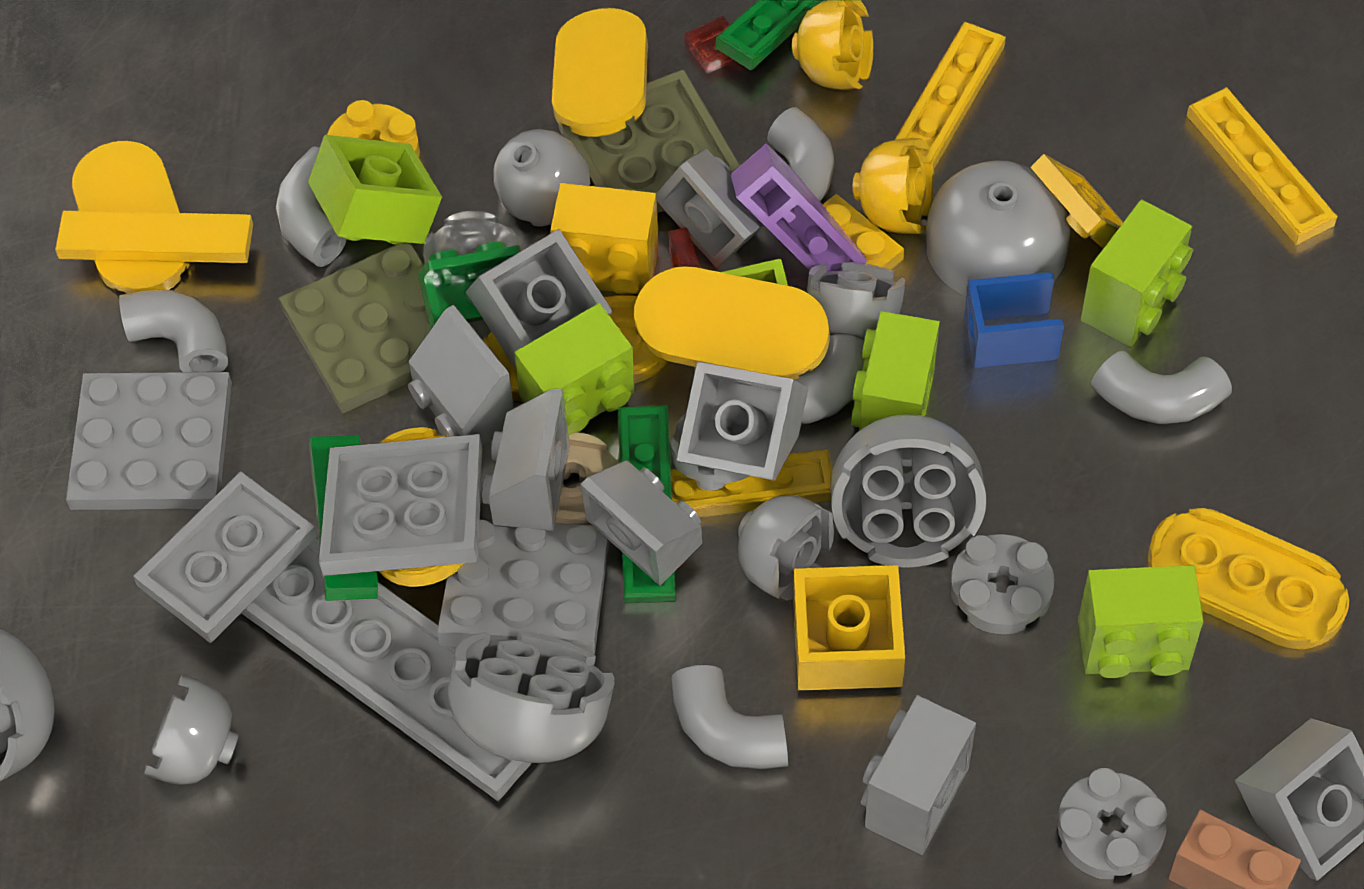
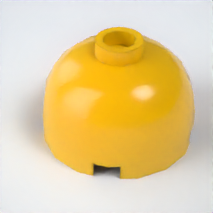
M825 0L807 11L802 19L798 33H795L792 39V51L795 59L800 61L802 69L812 82L829 89L856 90L863 87L858 83L859 77L862 80H868L873 61L872 30L863 31L861 17H869L861 0Z
M903 138L882 143L872 149L862 164L861 172H856L854 175L853 195L855 200L861 201L863 211L869 220L887 232L920 234L926 230L927 226L921 225L920 222L922 216H928L934 199L935 185L933 162H923L921 150H929V147L922 138Z

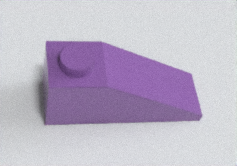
M767 143L731 173L736 198L809 270L818 264L828 263L827 272L841 271L842 262L863 264L867 262L864 254L801 178Z

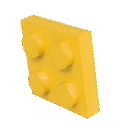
M1043 154L1030 168L1068 210L1070 214L1065 218L1067 223L1081 237L1086 239L1090 236L1098 245L1104 248L1123 224V221L1083 175Z

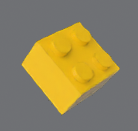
M560 183L550 232L553 233L560 229L599 290L611 291L620 295L639 294L644 285L654 277L659 251L656 193Z
M898 565L794 569L793 610L798 690L902 687L905 648Z

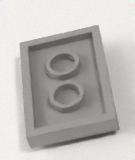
M240 471L133 578L137 587L208 642L212 643L317 537L314 525Z

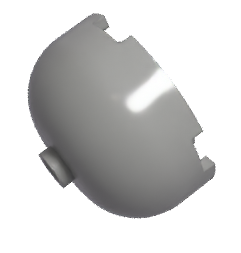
M1010 161L977 163L957 172L936 193L927 219V257L938 277L950 288L964 296L967 295L968 280L1050 272L1053 274L1055 281L1065 265L1068 253L1071 226L1065 218L1069 215V212L1030 167Z
M905 414L877 420L862 428L845 444L833 467L830 490L832 514L836 528L843 539L847 538L856 547L868 553V559L876 563L910 568L939 562L948 558V551L963 542L970 534L974 536L983 521L986 510V491L978 457L971 445L959 432L936 419L921 415ZM902 509H912L914 530L920 538L926 540L924 543L909 548L897 547L888 543L897 539L903 531Z
M0 629V754L7 751L0 765V781L27 767L41 753L52 731L55 706L49 678L39 659L20 639Z
M518 631L516 640L490 641V635L487 632L472 635L459 643L455 651L449 680L448 697L450 708L462 731L483 749L515 761L548 763L563 760L581 752L595 740L602 730L607 718L615 679L613 673H602L594 666L596 656L592 653L554 637Z

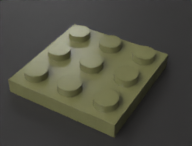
M684 69L648 82L646 85V105L642 115L636 121L634 116L626 121V128L617 133L599 137L581 136L572 133L570 126L563 124L562 127L558 123L562 136L575 144L583 154L590 169V186L657 194L679 166L706 148L714 157L722 159L732 173L740 166ZM656 201L657 213L664 211V208Z
M405 242L392 246L279 297L282 311L342 414L412 382L409 360L431 331L417 275L424 265L410 243Z

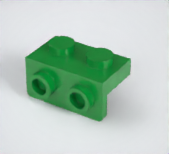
M494 241L476 247L475 253L458 255L457 250L451 249L430 255V261L425 263L417 275L431 329L443 312L452 305L457 308L468 323L484 320L466 291L479 276L521 252L520 245L505 247L503 241Z

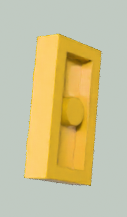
M835 194L823 204L825 209L867 259L865 264L891 270L903 260L904 248L838 194Z

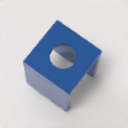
M1052 273L968 280L964 318L974 368L1050 361L1059 358L1064 330L1062 319L984 326L983 321L1048 313L1054 284Z

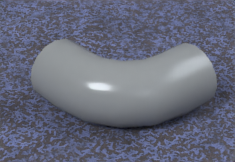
M792 107L776 118L770 127L767 140L772 147L787 159L789 167L801 178L815 197L821 201L829 191L836 168L830 139L812 118L798 107Z
M313 146L294 164L281 182L276 202V214L281 233L302 256L316 266L323 267L330 264L341 253L346 239L337 236L308 183L320 149Z
M172 290L140 291L119 295L122 323L129 342L156 337L172 340L177 346L179 367L182 372H222L227 367L226 340L218 319L198 299Z
M849 334L830 335L829 347L822 362L811 372L801 375L799 379H796V381L809 387L801 424H809L835 415L853 400L857 371L863 369L865 360L862 358L864 346L862 339Z
M1123 350L1108 358L1097 370L1091 381V387L1111 405L1132 418L1157 424L1188 422L1211 411L1232 393V385L1224 369L1217 362L1205 356L1197 358L1183 370L1173 375H1160L1151 373L1143 368Z
M695 665L685 667L672 675L673 700L682 729L705 755L730 767L768 769L788 766L782 713L746 716L734 711L726 698L723 671L716 666Z

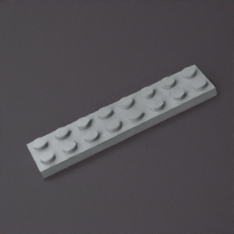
M315 538L243 610L242 614L499 801L531 763L507 759L483 749L474 743L457 724L452 714L448 697L449 680L457 647L439 646L438 625L379 583L377 599L325 601L323 575L319 565V540Z

